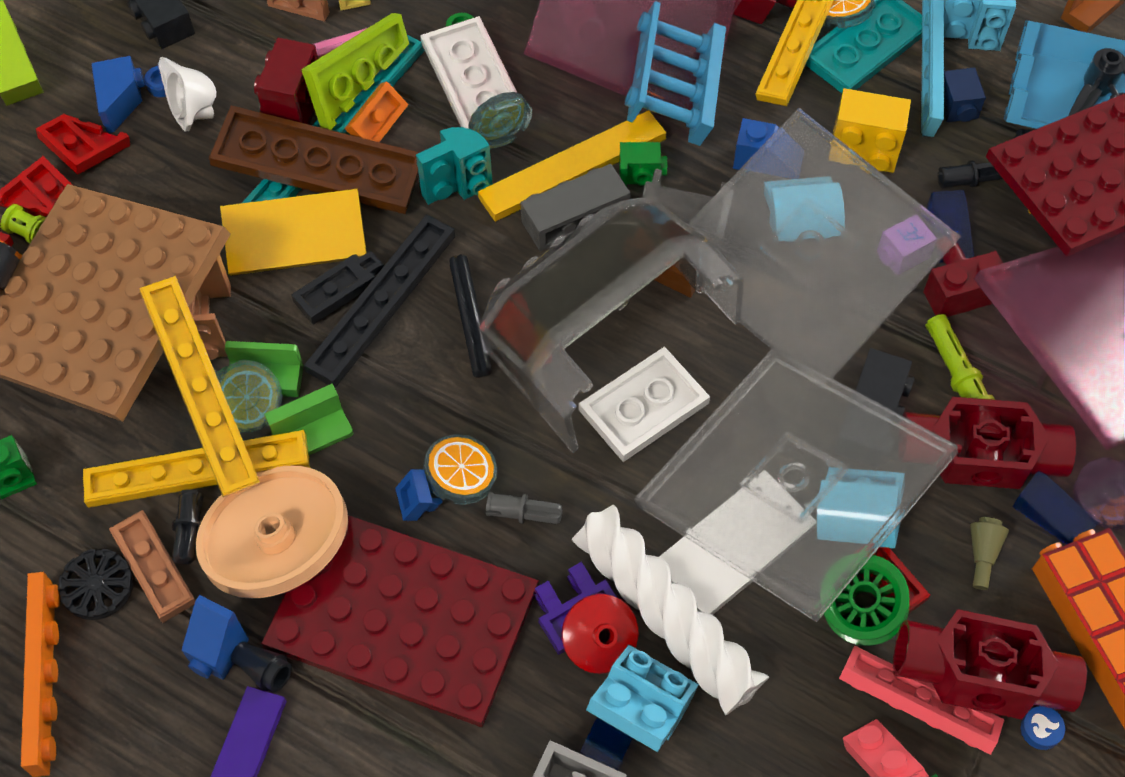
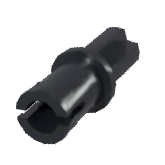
M973 160L968 161L967 164L940 167L938 169V183L942 189L961 185L976 187L978 182L1003 179L991 163L976 164Z
M193 489L182 490L179 493L177 516L171 526L172 530L175 531L172 556L173 562L176 564L189 565L194 561L196 537L201 524L200 514L204 496L202 493L198 494V491Z

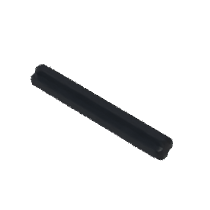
M464 254L452 256L449 259L472 373L476 378L489 376L492 372L468 258Z

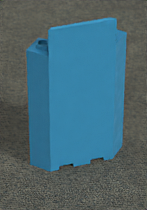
M1026 20L1016 53L1015 61L1017 63L1012 74L1009 89L1010 99L1004 114L1005 122L1038 129L1069 116L1077 96L1084 87V75L1095 53L1104 48H1111L1119 51L1125 57V40ZM1122 74L1115 87L1119 94L1125 93V74ZM1108 93L1105 96H1100L1094 106L1109 100L1112 94Z

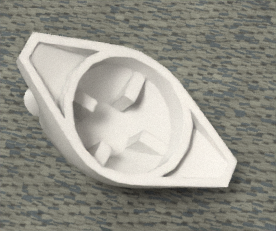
M160 57L158 66L166 98L174 118L184 132L190 131L195 120L213 119L214 110L212 105L216 98V88L213 82L205 74L197 70L180 66L167 58Z

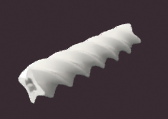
M614 504L602 512H592L587 516L584 526L572 538V541L580 549L590 554L592 562L602 575L614 581L621 597L635 609L640 610L645 624L652 632L666 640L672 655L680 663L692 669L694 678L699 686L711 696L719 699L720 706L725 715H728L738 706L748 703L755 692L769 679V676L751 670L750 658L746 650L737 643L724 640L723 628L716 617L697 611L696 598L690 588L685 585L671 583L668 564L659 557L645 554L643 536L634 529L620 527L619 512Z

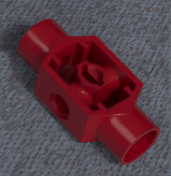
M952 397L941 415L904 412L900 422L898 436V458L900 464L935 467L944 483L1021 489L1029 474L1069 477L1075 462L1076 436L1073 426L1041 423L1028 402Z
M957 609L945 628L904 620L899 628L894 647L893 671L895 676L932 683L941 702L954 706L1017 719H1023L1033 705L1073 713L1079 708L1086 688L1087 669L1084 658L1051 650L1037 625Z

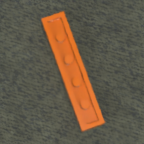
M44 572L28 573L21 767L32 777L49 776L50 762L56 759V742L54 737L51 736V723L57 719V703L55 698L52 697L53 683L58 680V665L56 659L53 658L54 645L59 643V628L57 622L54 621L55 608L60 606V595L57 584H53Z

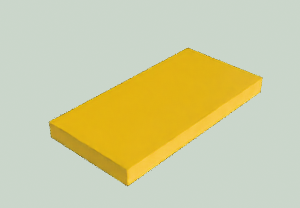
M358 189L220 206L222 226L231 234L225 243L228 274L230 276L339 262L354 254L361 257L367 253Z

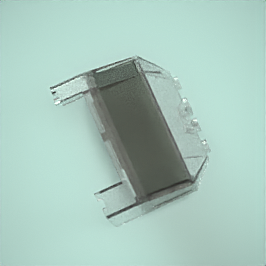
M652 196L620 201L601 209L595 215L590 214L584 217L574 231L567 236L562 235L551 244L550 249L540 257H532L524 264L519 273L512 278H505L497 284L494 292L490 294L479 327L489 355L572 453L579 449L571 419V414L577 405L572 400L580 390L583 393L588 392L593 384L565 351L566 347L615 309L620 311L630 303L628 299L672 265L679 270L699 294L705 292L735 325L741 321L743 276L709 240L657 202Z

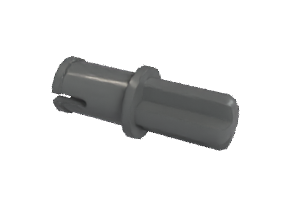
M489 492L486 516L517 519L519 524H524L525 520L559 524L562 518V505L558 503L528 499V494H523L522 497L496 494L494 492Z

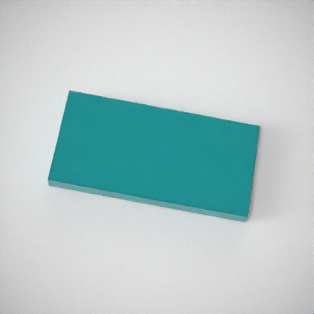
M871 0L865 9L852 14L814 44L806 66L841 93L843 88L857 90L922 38V14L903 0Z

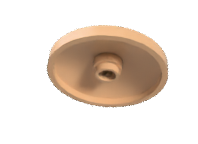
M280 466L256 473L260 481L257 485L224 498L221 495L205 514L196 537L198 562L209 580L218 589L233 596L265 598L297 588L324 569L339 550L348 525V512L345 501L335 483L325 474L303 466Z

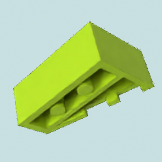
M0 0V95L6 106L44 92L19 37L14 21L4 1Z

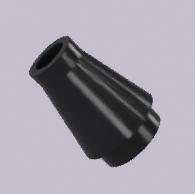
M245 641L239 643L231 655V661L238 665L263 691L271 690L272 692H277L284 687L290 678L292 665L287 662L285 655L250 645Z

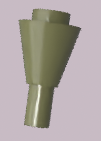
M981 517L979 522L970 524L974 563H976L973 587L980 590H988L991 568L998 558L1009 529L1002 526L1001 520Z

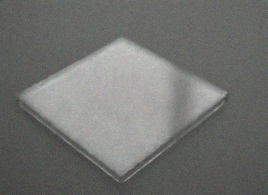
M798 108L661 251V256L666 261L694 274V284L822 391L930 273L931 269L959 241L961 236L803 110Z
M773 347L639 492L634 500L638 507L817 622L958 454V446Z

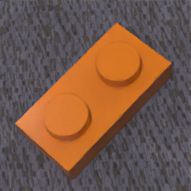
M385 81L379 84L344 129L352 136L380 142L409 104Z

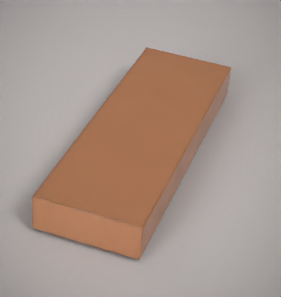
M143 510L109 528L162 623L195 604L196 600Z

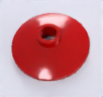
M593 594L579 600L567 613L562 626V644L567 656L576 666L590 673L602 674L610 672L612 665L626 647L630 645L636 648L638 642V623L633 611L624 601L608 594ZM608 628L610 638L608 641L601 643L599 634L603 629Z

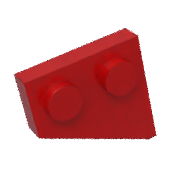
M62 114L36 128L38 139L77 175L130 146V138L126 133L120 132L118 136L103 132L101 125L92 122H82L78 118Z
M42 156L0 189V206L8 208L10 205L18 204L24 208L25 212L31 215L47 217L66 185L72 184Z

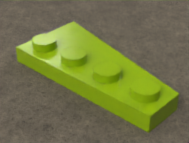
M391 13L301 69L320 128L332 130L337 124L335 119L342 112L347 113L355 104L353 100L362 90L367 91L373 85V79L380 70H386L409 45L401 14Z

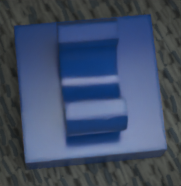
M411 469L395 487L403 521H417L425 511H435L443 503L442 498L431 497L430 493L436 489L438 483L433 479H427L425 470Z

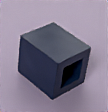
M976 68L944 71V116L946 122H966L978 119L986 97Z

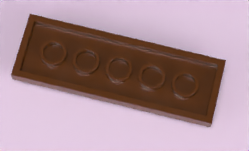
M231 105L209 160L210 166L318 193L358 189L360 203L406 214L419 176L416 154L420 152Z

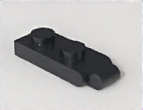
M372 251L367 252L361 257L354 254L292 293L293 302L314 325L363 293L385 265Z

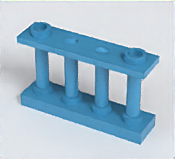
M654 1L648 13L643 12L637 25V30L641 31L633 84L625 99V106L629 107L627 121L633 123L642 108L686 123V127L690 128L688 142L700 146L714 128L726 27L714 23L707 34L703 33L700 36L659 21L661 3ZM656 34L696 48V52L700 53L699 59L696 60L654 45ZM652 58L693 72V76L697 77L695 85L651 70ZM648 83L689 97L690 102H693V108L688 110L648 96Z

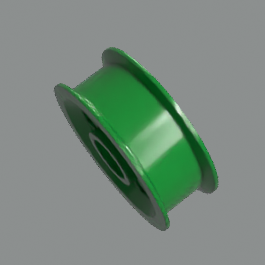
M857 554L839 561L827 573L821 588V604L827 623L839 637L852 644L873 646L893 638L898 633L903 621L907 620L909 614V589L904 576L891 562L876 555ZM857 574H864V581H859ZM870 574L877 576L873 583L870 582ZM851 578L854 585L851 586L845 581ZM884 580L888 583V585L879 588ZM839 588H841L842 590H844V591L847 592L848 594H845V593H837V592H838ZM862 592H869L877 600L873 606L861 608L855 604L854 599ZM891 593H894L895 598L884 597ZM836 602L846 603L842 606L836 607ZM883 606L894 607V608H893V611L890 612L889 610H887V609L884 608ZM851 612L846 620L842 617V615ZM877 614L881 615L886 620L880 623ZM860 617V626L853 625L856 619ZM871 618L874 624L872 627H866L867 619Z

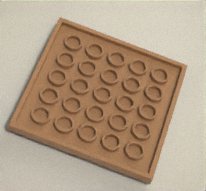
M67 184L45 221L41 224L27 250L23 253L4 291H0V378L123 422L163 353V348L139 288L176 276L189 307L231 234L221 225Z

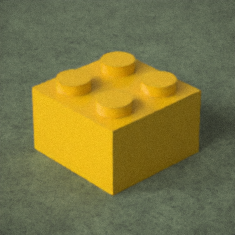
M843 88L828 162L894 173L907 130L911 100Z

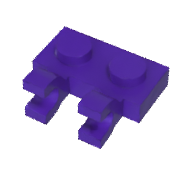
M582 561L568 569L570 575L567 576V580L579 595L566 603H561L549 581L535 588L536 594L534 598L546 613L539 618L538 623L558 655L565 652L562 644V626L572 606L582 598L593 594H608L616 597L606 579L595 585Z

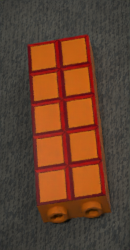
M1110 528L1098 533L1091 529L1076 536L1072 543L1062 546L1058 542L1041 550L1039 553L1040 558L1032 570L1125 729V551Z

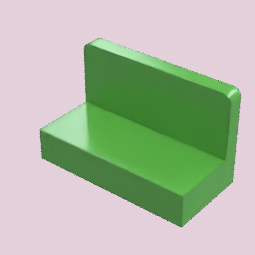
M226 341L224 349L229 359L227 373L243 366L258 367L271 375L277 384L279 396L299 397L304 365L297 345Z
M333 384L264 414L272 435L304 430L307 437L308 455L353 436V429L342 410L339 396Z

